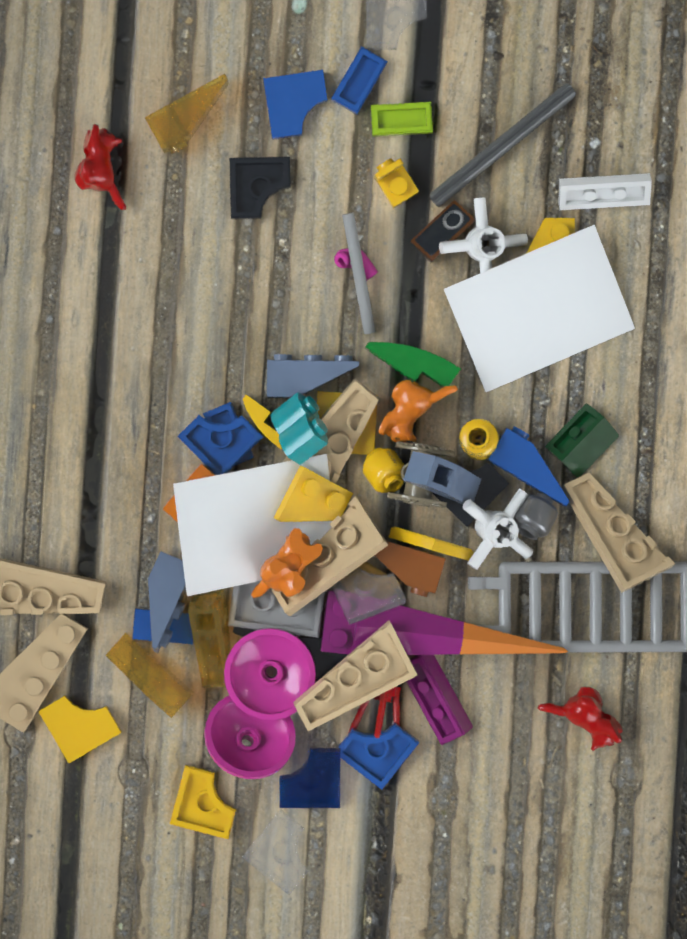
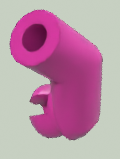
M347 248L339 250L334 257V262L339 268H352ZM361 250L367 281L376 275L378 270L365 252Z

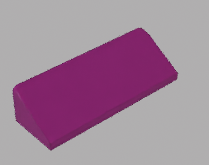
M416 655L409 660L417 676L406 682L440 744L443 745L465 735L473 728V725L434 655Z

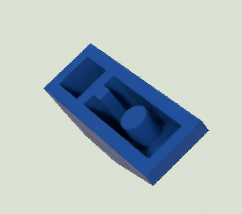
M515 426L512 430L505 428L499 437L496 450L486 460L537 491L549 496L562 506H567L570 502L534 444L527 440L530 435Z

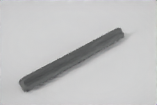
M565 83L433 190L429 195L432 202L438 207L442 206L576 96L573 87Z

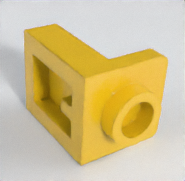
M392 158L386 160L377 167L379 172L374 176L393 209L419 193L418 188L404 168L401 158L395 162Z

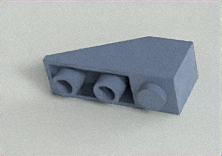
M276 354L274 355V360H267V398H291L297 392L305 395L358 368L359 361H353V356L335 355L334 361H322V355H304V360H292V355Z
M415 451L412 452L403 479L408 483L460 504H464L468 499L474 502L481 482V478L455 463L435 455Z
M160 551L148 578L152 648L156 653H159L161 646L164 648L168 646L173 631L169 630L173 620H179L183 613L185 603L182 600L186 593L183 561Z

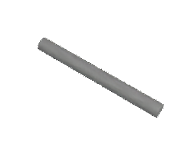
M354 212L342 214L364 334L374 333L376 330Z

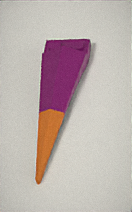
M330 590L327 592L320 648L322 652L349 655L388 620H390L407 655L547 654L568 652L562 647L360 594Z

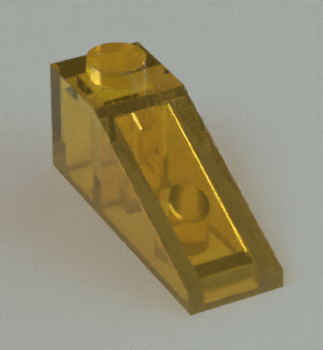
M225 74L145 117L164 154L169 151L171 154H175L188 146L186 142L191 140L229 85Z
M224 589L192 595L188 607L202 688L226 687L224 669L231 647L228 611Z
M127 633L105 655L152 702L171 718L194 693Z

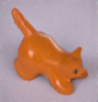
M411 380L401 381L394 387L392 393L395 408L384 417L379 428V434H386L394 442H416L417 439L413 434V425L416 420L429 410L433 403L455 393L458 390L457 386H445L436 392H432L430 389L420 386L417 382H412Z
M294 528L289 536H286V541L277 554L267 559L260 569L262 580L252 591V598L264 595L270 588L283 592L287 597L300 593L305 585V579L301 576V573L307 565L321 555L322 545L319 543L310 545L309 537L302 533L299 528Z

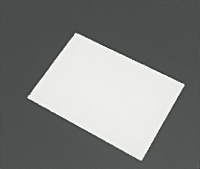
M595 225L444 289L485 392L635 329Z
M327 454L312 456L301 465L291 460L173 484L187 596L261 581L260 569L267 559L277 554L284 545L286 536H289L294 528H299L302 533L309 537L310 545L316 539L320 541L331 528L330 524L332 521L280 522L274 519V516L299 466H303L330 481Z

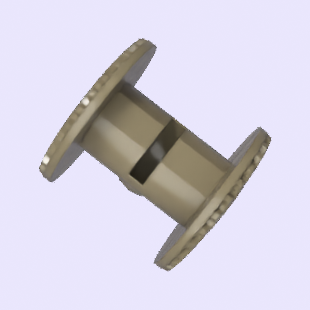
M397 442L395 446L396 448L411 450L410 458L413 451L438 457L439 455L455 457V452L452 450L428 444ZM409 462L402 467V479H404ZM408 482L405 483L404 495L387 493V498L403 501V503L446 508L447 502L431 500L433 492Z

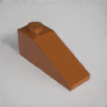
M386 541L388 543L387 547L374 555L405 585L411 586V593L427 597L429 592L436 594L446 558Z

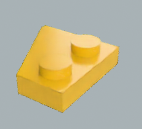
M299 466L274 519L280 522L333 521L337 516L341 517L353 493L313 471Z

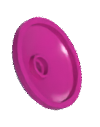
M265 628L245 635L234 645L225 663L224 680L229 696L243 712L258 719L278 720L297 712L293 702L315 684L316 668L312 654L298 637L281 629ZM269 666L275 667L277 675L274 677L269 676L266 673V669Z
M230 696L223 698L213 707L204 729L205 744L214 762L227 773L243 779H261L278 772L288 762L295 747L296 734L290 716L278 720L258 719L238 708ZM242 740L250 741L251 746L243 745Z

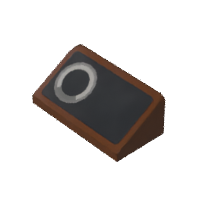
M453 200L410 242L432 263L441 254L439 243L456 240L475 222V218L458 202Z

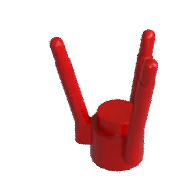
M396 686L373 698L380 700L375 725V738H379L381 735L386 702L391 703L392 697L393 722L400 726L399 697L401 687ZM369 701L359 706L350 730L352 728L357 729Z

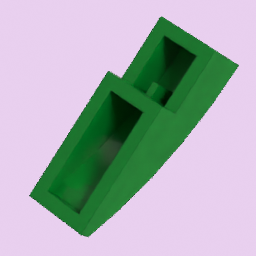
M368 342L365 346L367 351L412 382H415L422 373L443 388L450 386L461 368L440 356L412 346L389 342Z

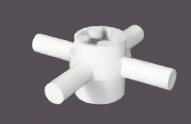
M486 197L475 198L476 227L467 234L464 240L440 242L439 251L441 254L467 252L472 259L479 261L480 273L492 269L491 260L502 254L505 248L526 246L528 244L527 234L504 236L500 230L488 226ZM482 240H489V246L483 247Z
M518 489L504 511H484L471 499L464 502L462 508L476 519V534L483 539L467 563L472 568L477 570L493 547L502 548L510 546L525 559H528L533 554V549L518 538L519 528L513 519L529 496L525 491Z

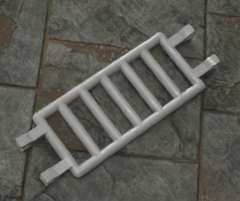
M674 561L675 565L672 568L650 578V640H632V588L623 593L620 591V640H602V574H610L604 562H502L499 565V577H468L469 590L499 589V625L478 626L511 634V574H529V639L565 648L568 651L566 653L687 652V561ZM680 573L681 640H662V574ZM541 574H559V640H541ZM571 574H590V640H572Z

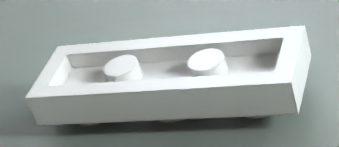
M650 173L559 179V209L574 210L650 205L652 183Z

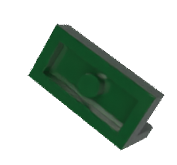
M586 403L545 447L575 477L579 478L619 437V434L604 416Z

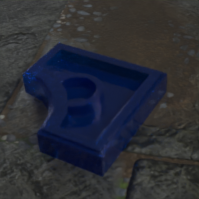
M310 748L308 759L300 769L292 774L280 776V808H340V748Z

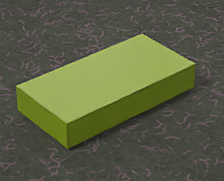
M431 102L371 105L372 137L432 134Z

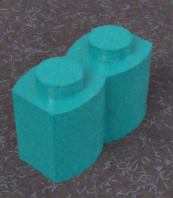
M297 392L271 413V420L279 434V442L288 458L301 465L328 444L326 435L328 429L319 418L317 402L311 396L306 397Z

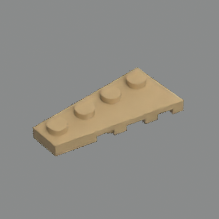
M356 378L320 418L328 429L326 433L328 444L313 456L327 454L329 478L335 484L379 400L378 396ZM286 457L283 462L291 461V459Z
M590 473L562 486V490L570 501L569 504L621 593L675 565L669 556L665 557L656 547L657 543L649 535L646 537L635 525L636 521L615 504L616 500Z
M356 496L348 503L350 507L341 517L337 516L331 522V528L320 541L318 539L314 541V543L321 544L323 550L318 558L303 569L301 576L305 579V585L301 592L295 596L287 597L283 592L272 589V592L288 616H292L388 546L376 524Z
M0 558V615L100 613L107 582Z
M60 614L0 673L1 720L23 733L26 732L88 630L87 627L65 614Z
M390 620L293 702L307 731L417 676Z

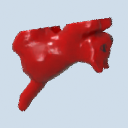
M93 124L91 130L87 131L84 140L83 151L86 158L78 165L74 180L82 190L108 191L114 204L119 209L126 210V204L114 183V172L110 159V152L122 142V139L116 138L105 128L99 130V126Z
M581 687L578 693L571 697L564 706L552 703L538 705L540 711L566 717L574 725L588 731L592 737V751L597 748L613 746L614 742H622L620 733L623 732L621 725L615 717L602 711V698L599 692L592 687Z

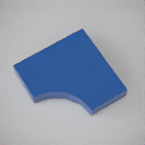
M323 70L263 78L272 140L301 136L303 122L308 112L316 105L328 101Z
M198 415L177 436L215 475L228 473L263 438L242 415L232 422L222 424L209 422Z
M396 722L387 730L381 731L379 738H375L374 733H363L352 728L334 750V753L382 790L417 747L419 740Z

